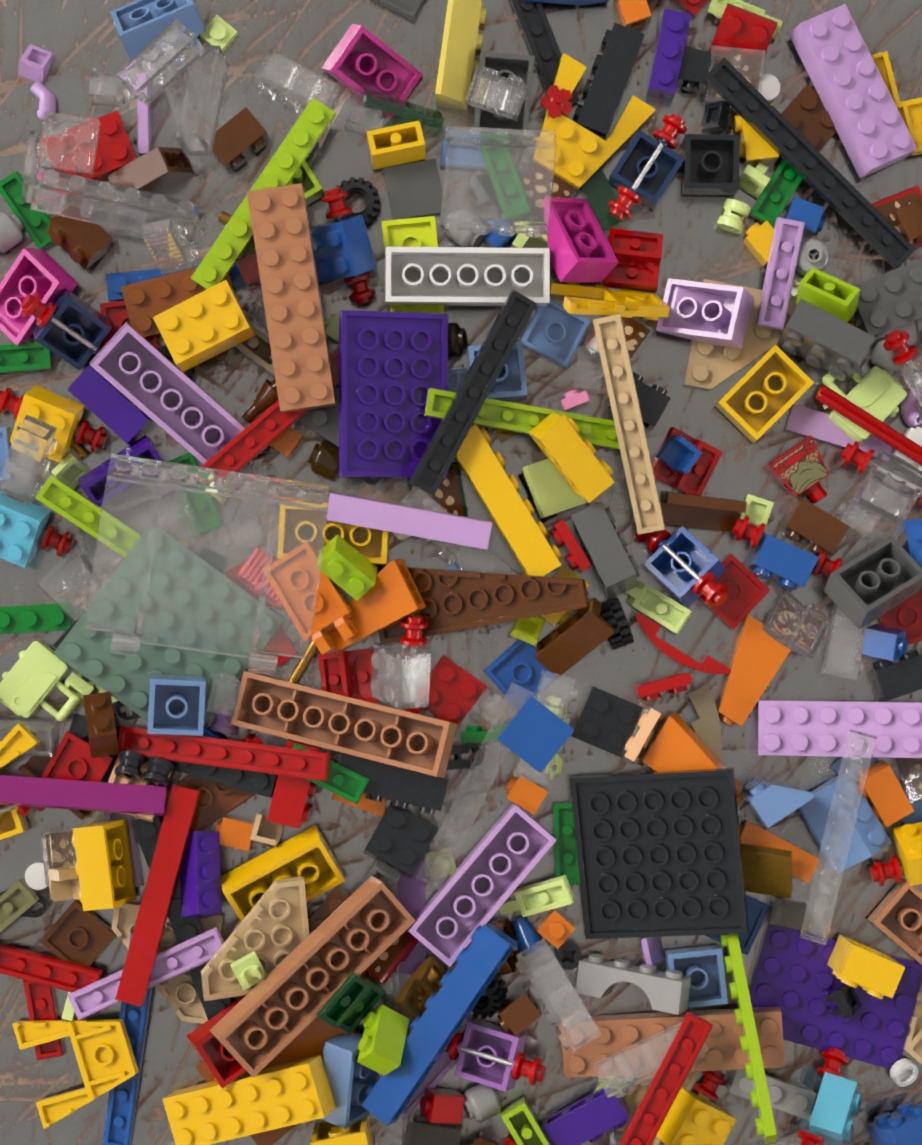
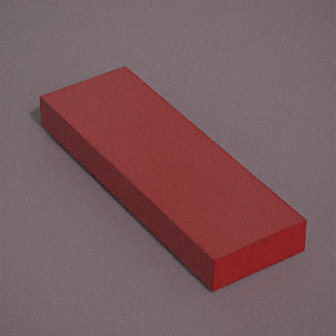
M23 979L30 1021L59 1020L54 988ZM63 1038L34 1046L37 1060L65 1055Z

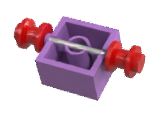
M479 1019L469 1021L464 1039L463 1034L456 1033L444 1051L449 1053V1059L454 1061L459 1055L455 1076L505 1092L513 1089L516 1080L521 1076L528 1078L529 1084L534 1086L537 1081H542L546 1066L542 1065L541 1058L537 1057L533 1062L526 1060V1055L523 1051L527 1034L519 1033L516 1036L512 1030L507 1033L502 1026Z

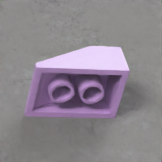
M668 278L663 301L670 307L668 318L659 317L656 331L712 345L742 349L754 296L744 287Z

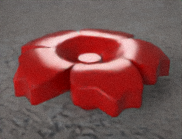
M557 85L550 86L549 90L546 91L547 96L541 97L540 104L543 106V109H549L548 117L555 119L560 117L561 113L568 115L572 111V103L568 102L573 96L570 90L561 89L559 92Z

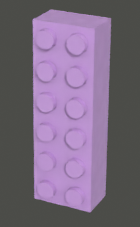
M846 4L800 23L789 34L860 179L905 159L917 149Z
M127 322L90 362V366L203 464L245 429L239 421Z
M758 700V755L922 758V702Z
M512 803L414 918L416 921L407 929L408 932L450 967L455 962L458 954L471 943V936L479 925L483 927L484 924H487L556 842V839Z

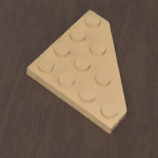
M707 279L703 280V283L744 287ZM744 287L754 298L742 349L717 346L695 340L691 341L683 386L710 391L725 379L766 353L775 344L777 345L784 330L756 325L762 290ZM790 296L784 329L797 307V296Z
M303 876L275 880L202 969L201 979L205 1001L247 995L257 985L255 984L243 991L230 966L231 963L255 951L268 975L309 936L305 880Z
M129 902L114 908L112 922L113 932L128 949L130 935L134 931L140 904ZM224 915L200 918L205 932L218 926L222 934ZM168 916L158 953L178 944ZM189 970L155 985L164 999L176 1011L175 1013L181 1021L204 1024L208 1021Z

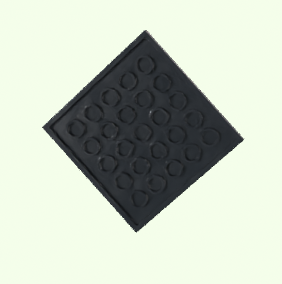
M734 768L572 776L570 778L586 939L748 934L749 924Z

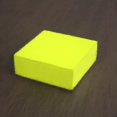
M537 616L516 620L510 635L535 646L546 620Z

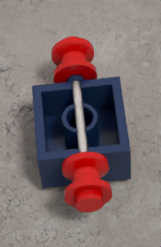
M675 114L671 116L665 115L662 119L665 126L661 131H654L653 136L655 139L639 130L610 174L608 182L618 188L617 191L620 195L616 201H609L607 204L611 209L609 213L620 221H623L624 218L631 219L633 215L630 209L633 204L640 205L642 203L654 210L678 173L685 158L671 149H676L678 145L675 141L677 135L685 134L687 128L684 126L685 121Z
M66 288L54 303L51 302L47 305L40 301L41 294L36 292L31 295L29 293L23 299L20 307L23 309L21 314L24 317L32 315L37 318L36 327L33 329L35 341L79 371L90 357L92 361L109 342L104 340L112 329L109 318Z

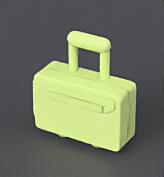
M874 366L863 378L855 372L852 378L858 384L847 395L833 383L836 379L830 375V372H827L822 378L824 385L882 422L888 416L894 417L899 412L898 406L907 396L903 386L878 366ZM834 410L829 415L830 421L854 442L858 441L859 445H862L872 435Z
M34 641L27 650L20 651V659L10 671L2 674L0 702L19 717L31 718L42 707L59 722H64L80 703V697L61 683L72 667L54 655L55 651L42 641ZM56 688L69 697L59 712L46 702Z

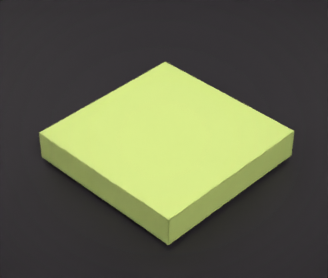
M549 459L522 468L540 519L587 503V501L575 494Z

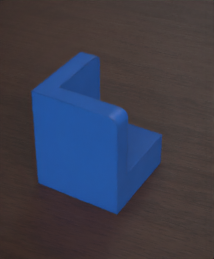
M671 435L655 457L675 473L687 474L702 452L684 437Z

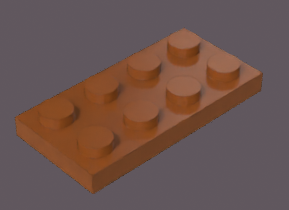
M198 267L122 286L121 290L131 327L144 338L160 334L153 319L154 316L206 290L191 279V276ZM229 272L225 280L228 281V283L234 290L232 279Z

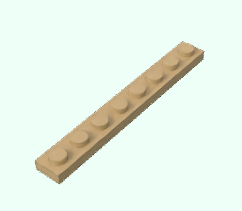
M621 313L593 319L637 533L639 535L665 530Z

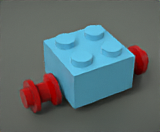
M0 490L1 559L26 568L36 557L39 546L44 551L49 547L56 549V555L62 557L64 553L67 555L70 553L74 539H71L72 533L69 531L63 535L57 533L56 526L52 524L45 531L50 510Z
M829 1048V1051H823L821 1055L826 1060L824 1067H818L816 1072L819 1076L823 1077L809 1122L810 1130L798 1131L797 1137L801 1140L800 1145H824V1143L844 1145L845 1141L850 1142L854 1130V1119L852 1116H858L862 1100H860L861 1092H858L857 1082L844 1078L840 1073L841 1066L848 1065L849 1059L845 1057V1052L842 1050Z

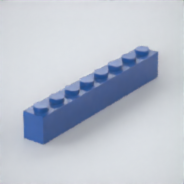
M492 923L484 924L483 927L479 925L471 936L473 941L468 949L464 948L456 957L455 961L458 963L453 971L449 970L440 981L441 989L437 994L433 993L425 1003L427 1009L422 1017L420 1015L417 1016L410 1025L409 1029L412 1031L407 1039H405L400 1066L385 1076L381 1075L376 1084L372 1083L364 1093L366 1099L361 1106L386 1126L396 1123L517 945L516 941Z

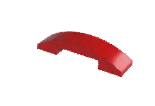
M639 612L635 613L633 618L643 635L656 649L671 660L700 672L712 674H728L731 669L708 655H705L699 663L658 638L656 634L661 626Z

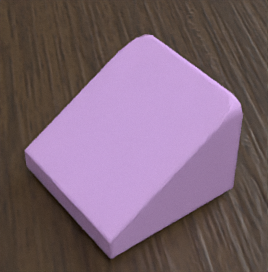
M30 44L19 60L18 74L36 82L39 80L43 83L55 54Z
M639 937L646 964L653 965L665 958L661 937Z

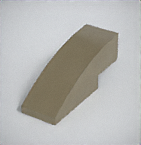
M703 684L685 693L698 717L688 723L697 736L721 761L722 733L720 719L708 684Z

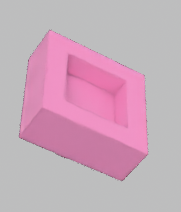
M575 389L563 394L565 399L560 401L563 412H567L588 404L590 399L587 391L580 392L579 389Z

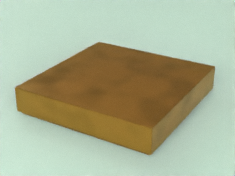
M741 844L745 892L791 899L793 892L792 851Z

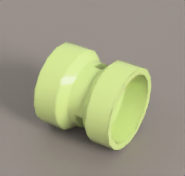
M727 198L723 205L724 213L719 217L716 225L723 230L741 234L745 226L743 223L744 218L749 215L751 207L744 202Z

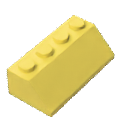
M448 0L435 92L437 107L468 111L469 103H474L476 87L471 86L472 76L478 77L480 60H475L476 50H481L483 34L478 32L479 25L485 24L487 8L482 7V0Z

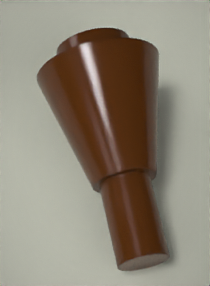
M275 379L272 381L265 380L253 401V405L242 415V418L247 423H250L260 412L267 410L279 400Z

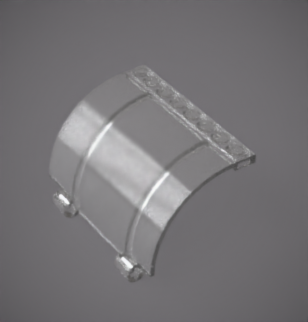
M111 453L92 572L86 629L113 632L111 654L138 657L140 643L249 658L247 672L275 676L278 655L305 659L318 591L330 486Z

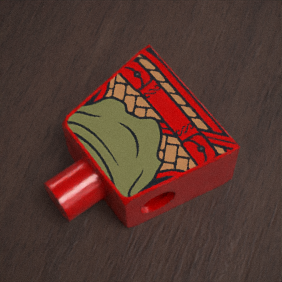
M811 435L765 465V468L794 497L806 491L815 504L828 495L819 481L828 476L829 472Z

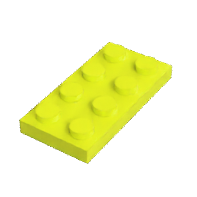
M435 216L381 221L384 253L385 247H438ZM390 305V312L445 314L444 305Z

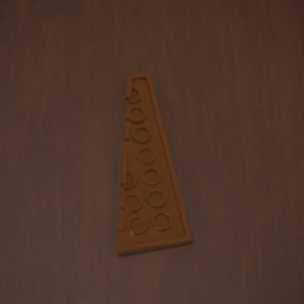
M375 565V566L378 568V569H377V574H378L386 565ZM407 567L426 605V608L413 614L421 615L423 620L428 621V627L422 630L423 637L590 606L585 579ZM401 621L379 632L381 645L398 642L401 637L406 636V628L401 626Z

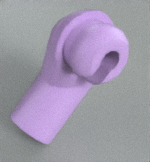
M38 80L31 86L30 91L40 99L39 110L37 111L38 118L42 121H49L56 113L57 99Z
M914 386L910 387L907 396L900 404L903 420L910 427H917L922 424V415L919 414L916 407L922 391Z

